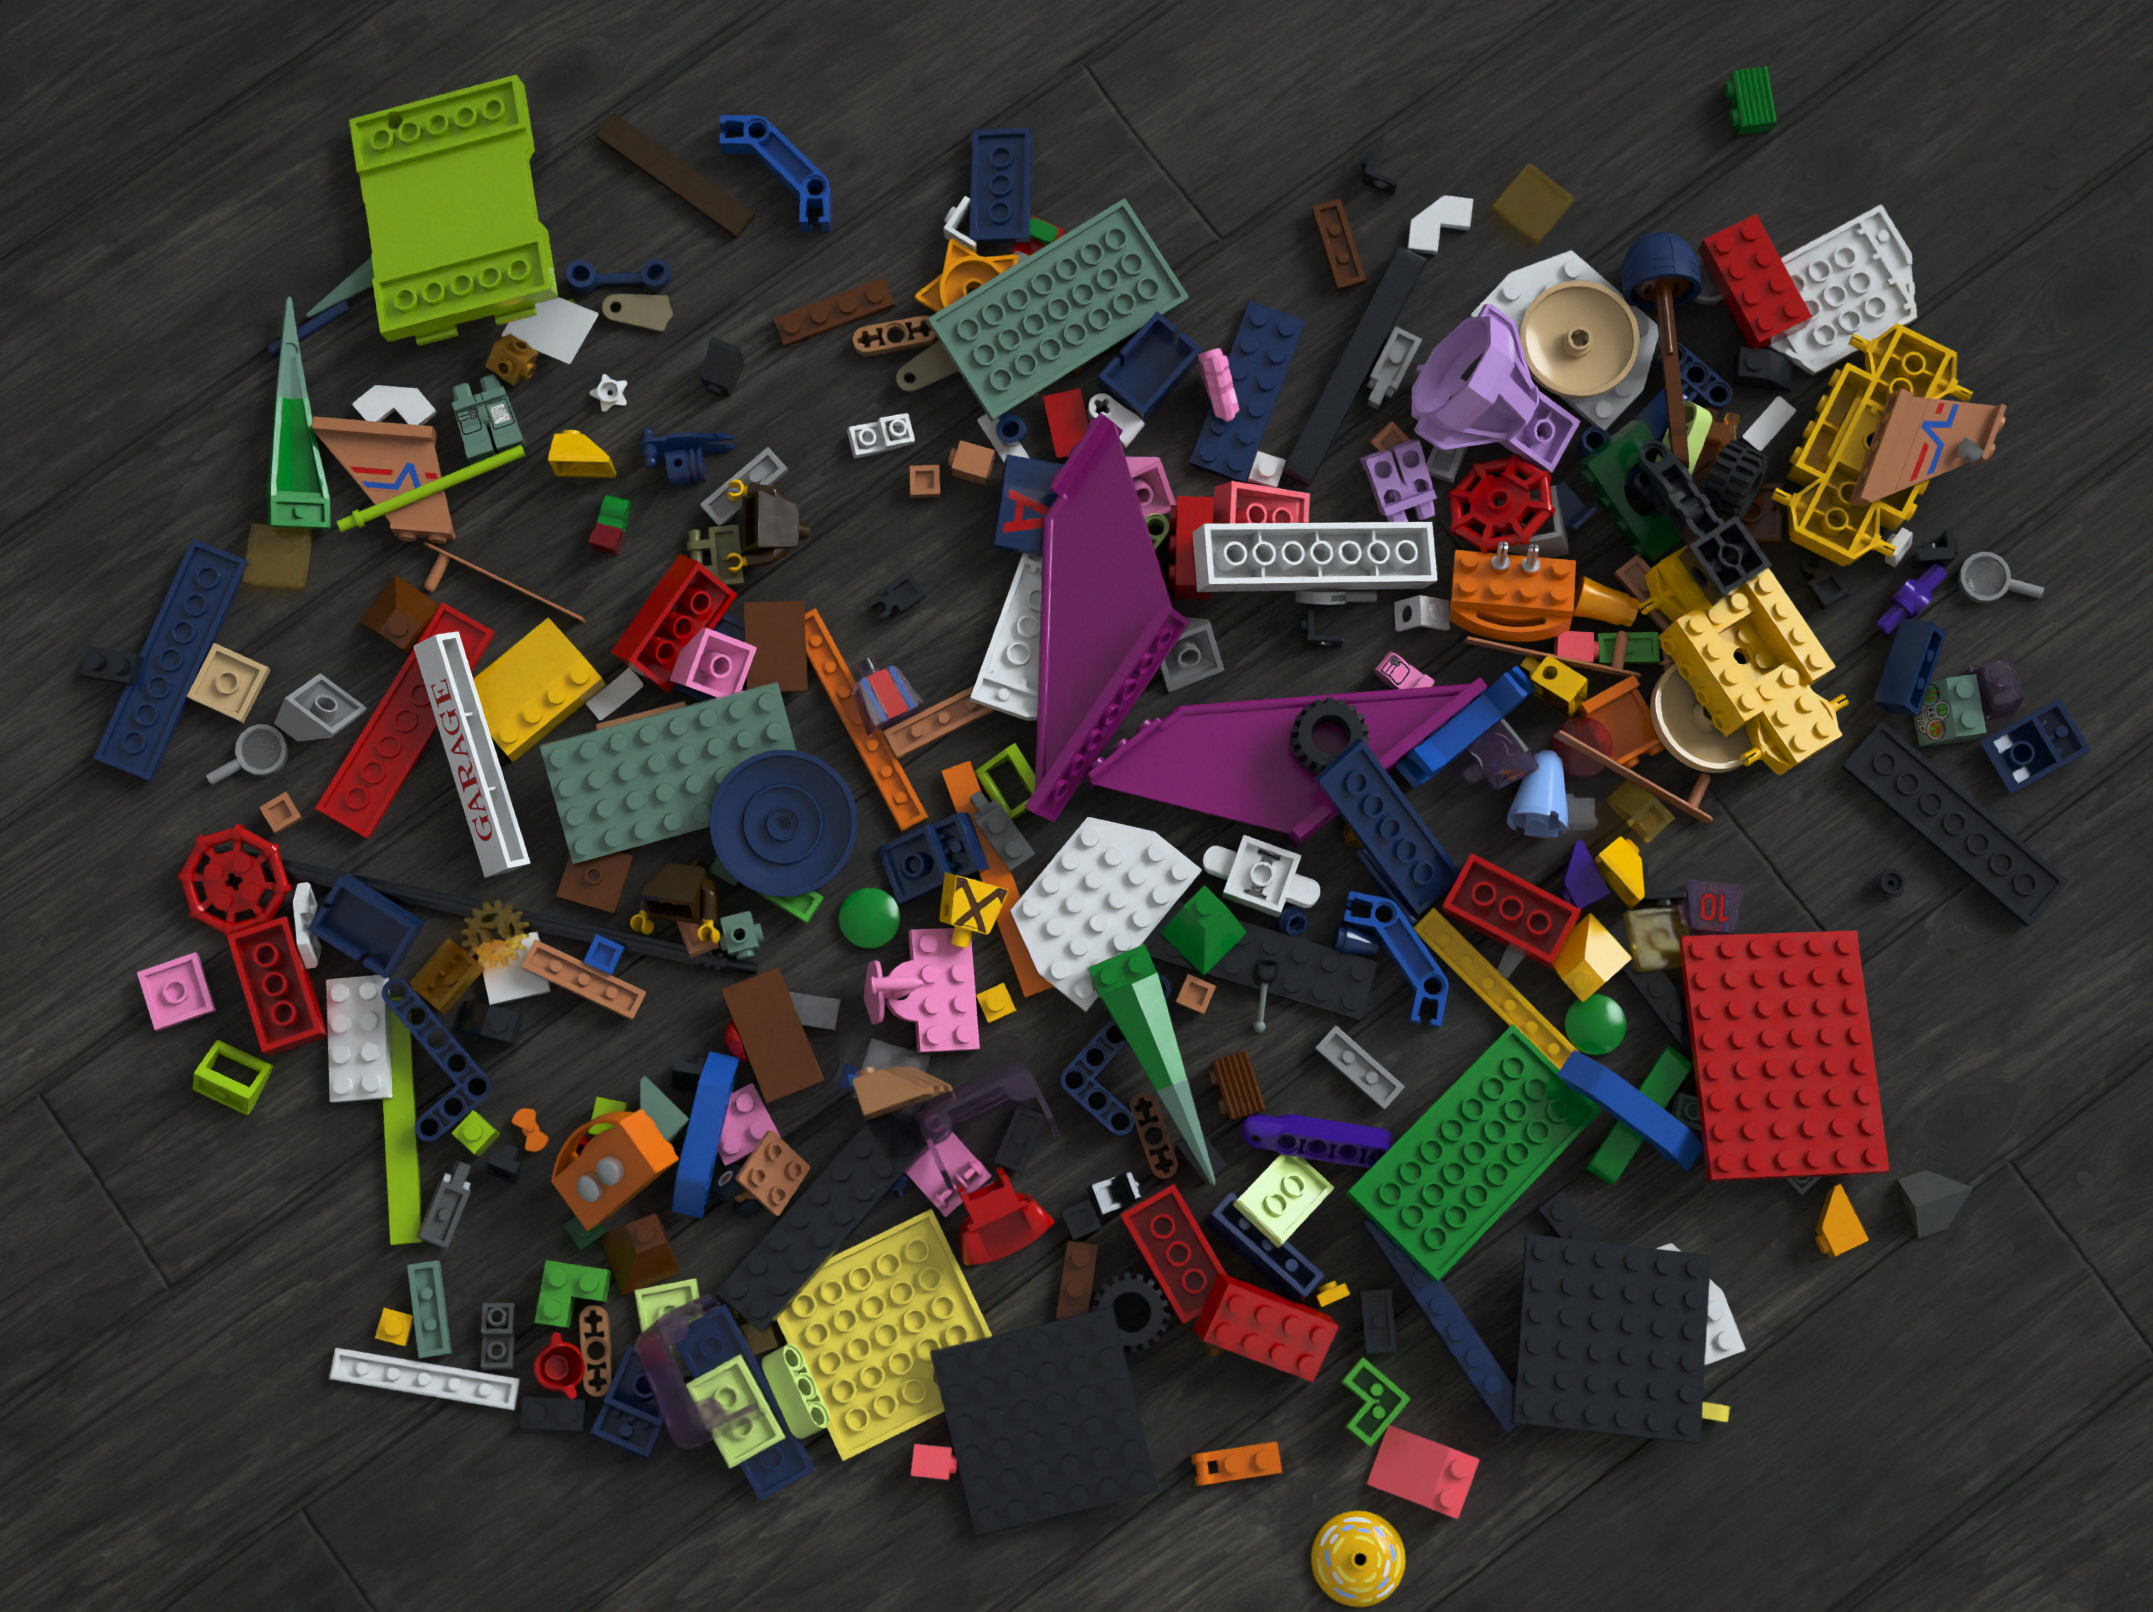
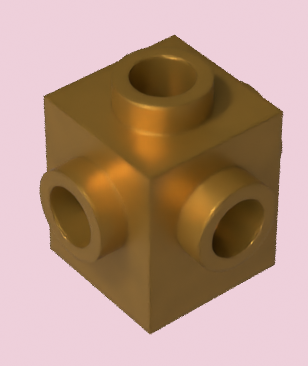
M509 333L494 343L485 367L496 373L505 382L515 386L522 380H528L532 377L537 368L534 363L539 352L531 348L525 341Z

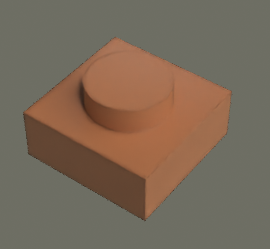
M1390 421L1370 443L1377 451H1381L1384 449L1389 450L1388 448L1410 439L1393 421Z
M939 465L909 466L911 498L941 497Z
M287 792L259 807L276 835L303 820Z
M1188 974L1176 1004L1204 1015L1216 986Z

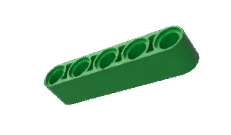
M1667 1045L1637 1090L1664 1109L1691 1069L1693 1062ZM1616 1120L1591 1158L1586 1170L1612 1187L1644 1139L1619 1120Z

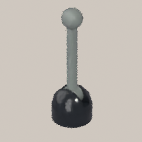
M1269 959L1255 960L1254 965L1255 977L1262 983L1258 1018L1253 1026L1257 1033H1262L1266 1028L1263 1019L1267 986L1277 978L1279 972V963Z

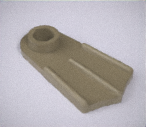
M612 294L606 297L602 304L603 314L607 319L658 332H664L668 322L673 317L667 295ZM618 304L622 309L620 312L614 313L610 310L611 306Z
M937 341L898 370L896 383L901 390L914 392L959 371L940 341ZM908 375L915 378V381L911 384L904 381V378Z

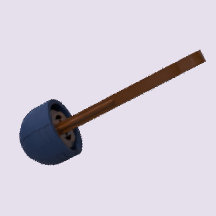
M1655 232L1641 237L1628 249L1624 256L1621 267L1623 297L1630 306H1636L1642 310L1656 311L1670 451L1686 469H1689V450L1673 308L1685 305L1698 297L1702 290L1700 268L1695 251L1683 239L1672 233Z

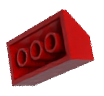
M679 554L611 653L629 668L669 693L676 684V682L670 681V677L680 651L703 627L713 630L737 594L701 563Z

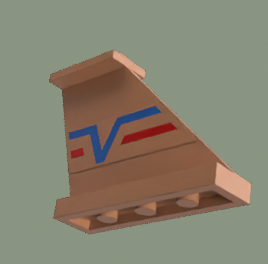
M1903 388L1889 394L1848 503L1862 507L1967 464L1957 456V448L1965 437L1971 439L1985 452L1977 461L1969 464L1974 466L1990 459L1996 446L1993 443L1996 434L2003 428L2006 420L2003 415L2007 406L2004 404L1993 406L1911 396L1912 393Z
M313 416V431L375 505L442 478L435 449L437 433L433 426ZM445 490L384 514L391 523L390 529L400 540L412 542L416 541V538H428L429 542L436 544H445L446 540L455 541L456 535L453 531Z

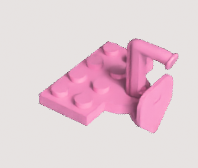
M954 928L908 931L910 961L898 965L890 971L887 977H882L881 965L878 960L870 962L867 967L864 1003L872 1024H879L883 1021L884 1003H886L893 1015L903 1021L915 1023L917 1053L974 1051L980 1049L972 941L970 939L968 948L950 944ZM906 996V998H905L904 1000H898V999H900V998Z

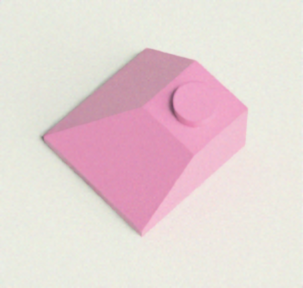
M1126 457L1144 518L1153 513L1163 515L1170 512V506L1176 505L1160 458Z
M703 627L680 651L670 681L714 697L740 692L757 647Z

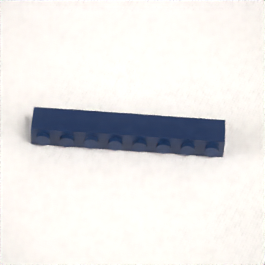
M1371 1219L1361 1224L1501 1432L1507 1433L1519 1425L1512 1424L1513 1385L1442 1281L1439 1280L1434 1283Z

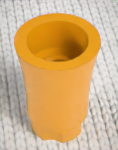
M1582 576L1574 593L1573 616L1604 621L1617 626L1621 624L1631 627L1635 621L1640 601L1637 598L1629 597L1627 593L1611 589Z

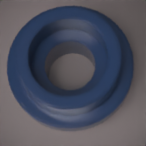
M1299 906L1286 908L1278 918V927L1286 935H1299L1306 929L1308 924L1307 915Z

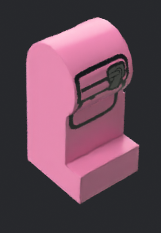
M1391 651L1387 653L1374 669L1375 674L1393 690L1432 687L1435 682L1428 675H1423L1412 665L1407 664L1399 655Z

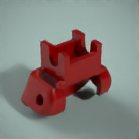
M1002 1167L996 1168L1000 1179L967 1194L962 1185L956 1187L968 1213V1216L963 1218L964 1223L959 1226L960 1258L964 1265L988 1263L1008 1256L1033 1243L1055 1222L1030 1194L1022 1195L1020 1192L1015 1193Z

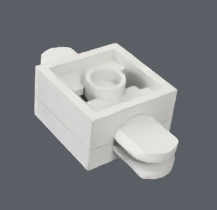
M1243 835L1238 852L1220 846H1212L1204 854V870L1210 875L1227 880L1222 898L1279 918L1285 902L1302 908H1311L1320 896V887L1315 880L1296 874L1302 855Z

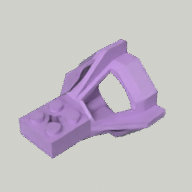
M1484 304L1477 317L1466 318L1433 349L1426 364L1418 365L1415 373L1419 375L1412 387V417L1418 420L1415 432L1440 450L1499 442L1539 470L1553 472L1581 422L1538 391V387L1531 380L1515 321L1492 304ZM1483 353L1477 367L1467 382L1460 379L1473 361Z

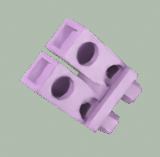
M1412 439L1388 448L1389 450L1384 449L1360 458L1362 467L1366 471L1379 512L1381 515L1386 516L1388 522H1408L1405 509L1414 507L1419 520L1435 515L1432 500L1437 497L1419 440Z

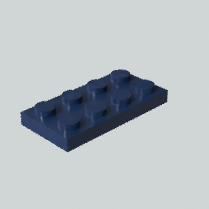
M1031 128L973 130L970 239L976 242V244L1030 242L1033 138Z

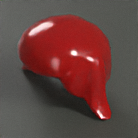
M554 1332L551 1336V1341L539 1352L534 1360V1375L543 1388L554 1392H561L566 1394L569 1399H575L577 1396L575 1386L581 1382L585 1375L583 1355L573 1344L562 1342L560 1333Z

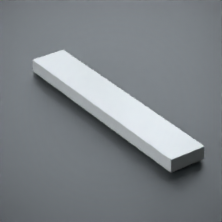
M335 1348L329 1379L510 1410H515L521 1380Z

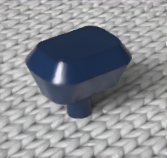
M904 1175L890 1192L897 1191L899 1197L903 1196V1188L908 1187V1176Z

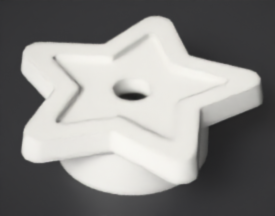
M604 374L602 375L601 383L597 388L590 391V395L600 400L603 412L608 411L613 405L625 406L627 402L622 393L627 386V381H615ZM608 391L613 392L611 396L607 395Z

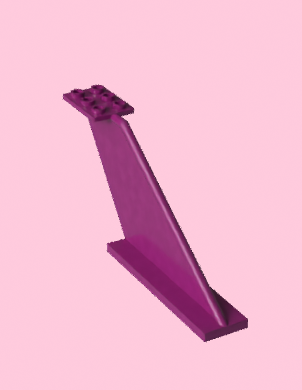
M1099 413L1096 418L1089 422L1086 434L1080 443L1073 446L1069 453V459L1063 468H1060L1054 474L1050 489L1058 494V496L1043 517L1035 792L1025 807L1052 822H1055L1089 772L1088 767L1098 759L1191 622L1172 607L1119 438L1123 430L1102 413Z
M1479 677L1472 684L1178 706L1162 720L1159 717L1153 722L1147 719L1135 730L1137 734L1129 741L1127 738L1119 741L1112 748L1113 753L1107 759L1100 757L1088 767L1090 771L1087 774V785L1090 789L1098 786L1289 834L1288 840L1297 848L1339 814L1315 782L1314 778L1318 774L1314 773L1313 776L1308 774V769L1305 767L1301 768L1297 764L1298 759L1294 758L1291 752V731L1296 717L1307 704L1310 706L1317 699L1325 701L1326 697H1333V701H1339L1340 698L1346 700V705L1350 706L1353 704L1357 707L1356 712L1358 714L1362 713L1365 718L1364 724L1368 725V747L1387 773H1390L1400 761L1408 757L1407 755L1415 747L1429 739L1481 696L1488 686ZM1333 723L1319 724L1313 729L1311 734L1314 746L1326 754L1339 753L1344 750L1347 744L1345 732Z

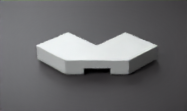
M1444 195L1414 217L1410 223L1408 250L1437 255L1440 227L1469 230L1473 199Z
M375 385L352 403L366 421L381 422L396 410L407 424L424 425L437 414L434 407L417 388Z
M308 882L297 884L293 899L297 946L306 969L317 967L322 950L318 936L307 930L315 918L318 906Z

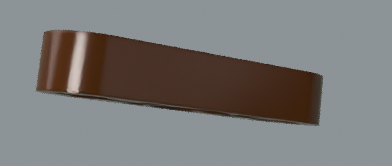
M1139 1093L1130 1102V1112L1133 1115L1134 1124L1152 1174L1156 1178L1161 1180L1170 1179L1178 1169V1161L1156 1099L1151 1094ZM1144 1099L1145 1103L1151 1102L1152 1107L1148 1109L1150 1119L1157 1116L1158 1122H1149L1140 1127L1139 1122H1144L1145 1118L1141 1111L1136 1112L1135 1107L1139 1105L1138 1100ZM1155 1127L1162 1132L1163 1139L1159 1144L1151 1145L1145 1140V1132L1149 1128ZM1167 1145L1169 1151H1163L1162 1153L1166 1161L1171 1160L1173 1163L1169 1167V1173L1164 1174L1162 1170H1156L1155 1166L1159 1164L1158 1155L1156 1153L1151 1157L1149 1151H1156Z

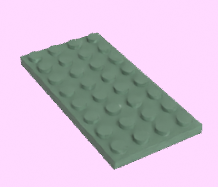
M1124 198L929 317L927 323L992 422L1139 331L1157 311L1164 315L1187 301L1189 296Z
M778 682L540 745L573 864L710 827V813L714 797L723 780L736 766L750 757L771 750L796 751Z

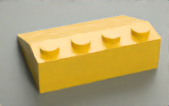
M549 617L473 679L490 735L512 762L516 761L606 686L602 677Z

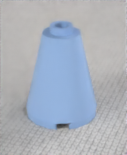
M1542 750L1533 755L1531 759L1537 766L1536 771L1529 764L1507 814V824L1515 831L1517 826L1525 829L1524 835L1554 838L1558 837L1559 831H1563V834H1565L1568 826L1563 761L1557 756V753L1550 750Z

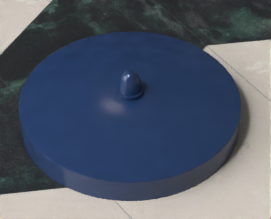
M771 750L743 761L723 780L711 807V840L721 864L734 879L745 887L768 896H798L823 886L838 874L845 865L856 840L857 811L847 784L827 763L801 751Z

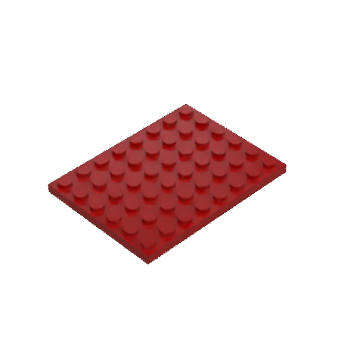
M1857 931L1680 937L1678 942L1708 1181L1865 1175L1889 1172Z

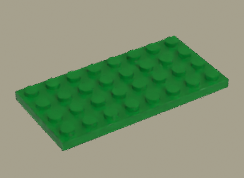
M1512 1024L1372 1166L1346 1195L1436 1283L1589 1125L1601 1110L1590 1099L1568 1088L1565 1080L1560 1079L1557 1075L1560 1070Z

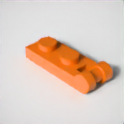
M1277 1441L1191 1454L1192 1464H1195L1197 1476L1194 1477L1195 1486L1282 1473ZM1216 1460L1218 1473L1209 1474L1208 1462Z

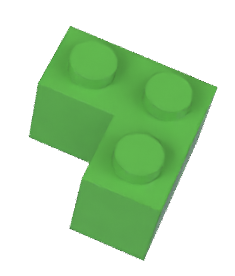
M546 1260L535 1323L571 1329L576 1298L607 1302L612 1271Z
M1364 1357L1359 1358L1340 1381L1364 1402L1344 1427L1367 1447H1371L1411 1400L1408 1395Z

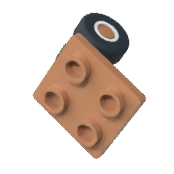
M768 1130L743 1167L731 1165L717 1176L713 1184V1192L723 1201L735 1199L736 1202L732 1205V1210L742 1218L752 1216L762 1205L773 1215L779 1216L810 1170V1166L776 1133Z

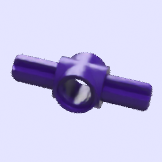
M1935 563L1918 580L1909 579L1891 598V608L1877 621L1876 625L1879 630L1888 635L1900 624L1901 618L1914 619L1932 600L1931 591L1946 577L1947 573L1944 568Z

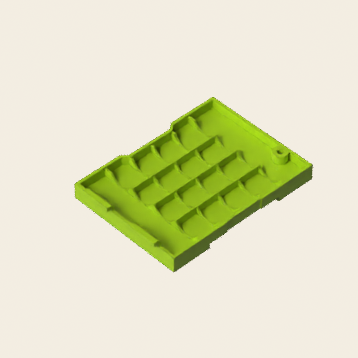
M517 75L349 119L356 171L360 175L363 202L365 203L374 272V279L372 281L380 334L388 342L415 336L418 346L458 336L456 324L491 315L495 316L497 325L536 316L535 304L558 298L548 230L538 219L529 160L535 149L525 86Z

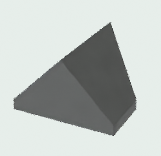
M1928 1170L1896 1180L1917 1239L1948 1229L1973 1187Z

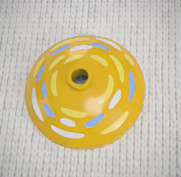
M1349 1511L1333 1517L1320 1529L1313 1542L1311 1565L1317 1583L1328 1596L1344 1605L1365 1607L1381 1602L1396 1589L1405 1569V1550L1399 1534L1385 1519L1370 1512ZM1358 1553L1364 1554L1366 1558L1365 1563L1361 1566L1356 1565L1354 1562V1557Z

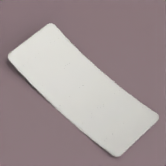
M1777 396L1747 430L1743 438L1758 451H1761L1792 417L1796 409L1783 398Z
M628 668L607 687L589 699L586 705L598 720H602L632 697L644 684L633 670Z

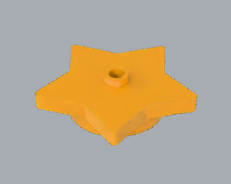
M951 238L948 244L943 273L916 293L915 300L938 313L967 295L969 291L977 289L1016 265L1019 256L1017 254L994 257L979 256Z

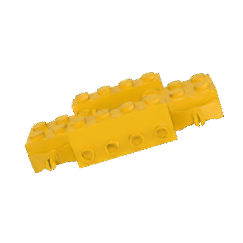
M1898 323L1876 339L1872 338L1870 341L1855 333L1852 335L1848 345L1864 352L1866 355V371L1848 362L1841 371L1838 369L1834 371L1828 383L1831 389L1827 396L1822 395L1815 409L1819 413L1815 421H1809L1802 435L1806 439L1802 447H1796L1789 461L1793 465L1786 478L1805 487V489L1798 494L1794 493L1792 496L1776 487L1771 496V499L1787 506L1786 508L1789 509L1790 541L1843 567L1846 564H1852L1870 550H1876L1891 558L1896 550V546L1881 540L1882 536L1879 535L1880 525L1894 532L1904 520L1910 521L1917 508V505L1913 503L1917 493L1922 495L1930 481L1928 479L1862 507L1848 503L1869 449L1867 437L1874 435L1889 394L1903 388L1911 392V396L1942 400L1947 395H1952L1967 403L1973 394V391L1957 385V352Z
M1685 546L1661 560L1645 575V581L1651 596L1638 604L1639 610L1643 609L1641 613L1646 615L1655 608L1660 609L1674 622L1658 636L1662 648L1672 657L1678 666L1680 675L1688 681L1695 692L1697 700L1705 706L1712 717L1715 727L1723 733L1725 738L1746 726L1753 747L1740 756L1741 761L1751 756L1743 764L1749 766L1759 759V761L1762 760L1776 774L1781 776L1828 747L1842 736L1838 729L1836 712L1849 704L1848 699L1838 704V702L1846 697L1840 694L1829 702L1814 693L1810 686L1818 682L1836 666L1769 568L1760 577L1712 606L1678 558L1688 547ZM1734 652H1739L1744 656V665L1737 663L1733 656Z

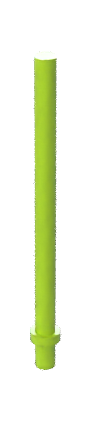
M518 445L360 512L358 509L352 511L353 515L337 521L338 527L341 532L356 526L361 528L365 526V522L526 456L522 445Z

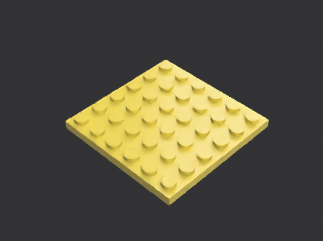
M932 1209L831 1257L777 1318L787 1343L799 1348L830 1415V1423L827 1429L842 1461L945 1412L930 1351L992 1335Z

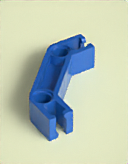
M720 115L722 133L719 135V144L722 154H753L800 200L799 222L801 231H812L813 225L809 224L808 210L810 208H823L824 217H818V224H821L822 231H831V191L826 176L763 116ZM758 130L765 133L759 139L751 137V134ZM728 131L744 132L743 137L725 138ZM813 187L823 189L822 193L816 196L808 192Z
M1515 666L1509 673L1503 674L1481 696L1434 735L1415 747L1407 755L1408 757L1400 761L1395 767L1414 789L1418 788L1449 765L1497 725L1501 719L1509 715L1536 687L1520 668Z
M1349 891L1345 906L1351 907L1352 902L1368 906L1370 912L1368 918L1350 916L1351 911L1346 910L1342 925L1374 932L1414 992L1408 1023L1420 1025L1421 1020L1418 1012L1421 1001L1435 1004L1434 1019H1430L1429 1025L1430 1028L1439 1029L1442 1025L1448 993L1446 976L1394 901ZM1378 909L1388 910L1391 914V920L1387 923L1379 922L1376 919L1375 911ZM1425 981H1436L1439 985V993L1436 995L1428 994L1424 989Z
M1574 1050L1558 1072V1077L1565 1080L1568 1088L1603 1108L1650 1143L1665 1160L1671 1162L1674 1159L1681 1169L1688 1171L1703 1150V1144L1683 1123L1609 1068Z
M711 1051L708 1054L699 1079L678 1167L672 1212L698 1218L703 1217L704 1207L707 1205L710 1196L712 1174L727 1109L737 1081V1074L735 1073L739 1065L740 1058Z

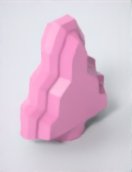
M1221 348L1197 355L1200 362L1198 369L1210 398L1214 414L1217 418L1230 422L1239 411V406L1233 388L1227 356H1223Z

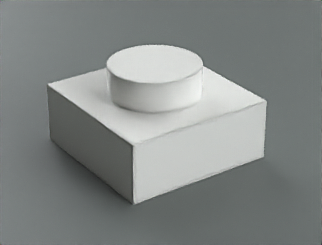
M1257 451L1248 482L1277 488L1286 460Z
M1902 527L1897 535L1892 534L1886 542L1896 546V550L1891 558L1885 555L1886 563L1893 567L1897 566L1912 545V532Z

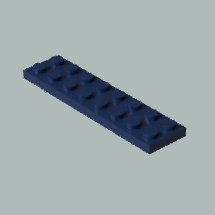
M191 540L140 653V656L144 657L136 686L126 685L94 755L96 761L149 782L153 781L189 701L187 695L218 636L250 564L248 560L198 540Z

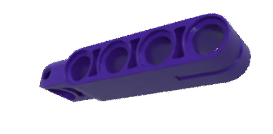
M1251 1114L1243 1120L1241 1127L1242 1137L1254 1148L1273 1150L1283 1155L1364 1168H1372L1393 1146V1136L1385 1129L1293 1114H1283L1279 1117ZM1252 1136H1259L1260 1139L1255 1141L1252 1139Z

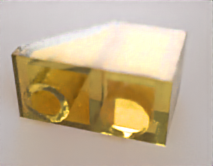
M1629 779L1605 800L1647 844L1675 819L1654 795Z

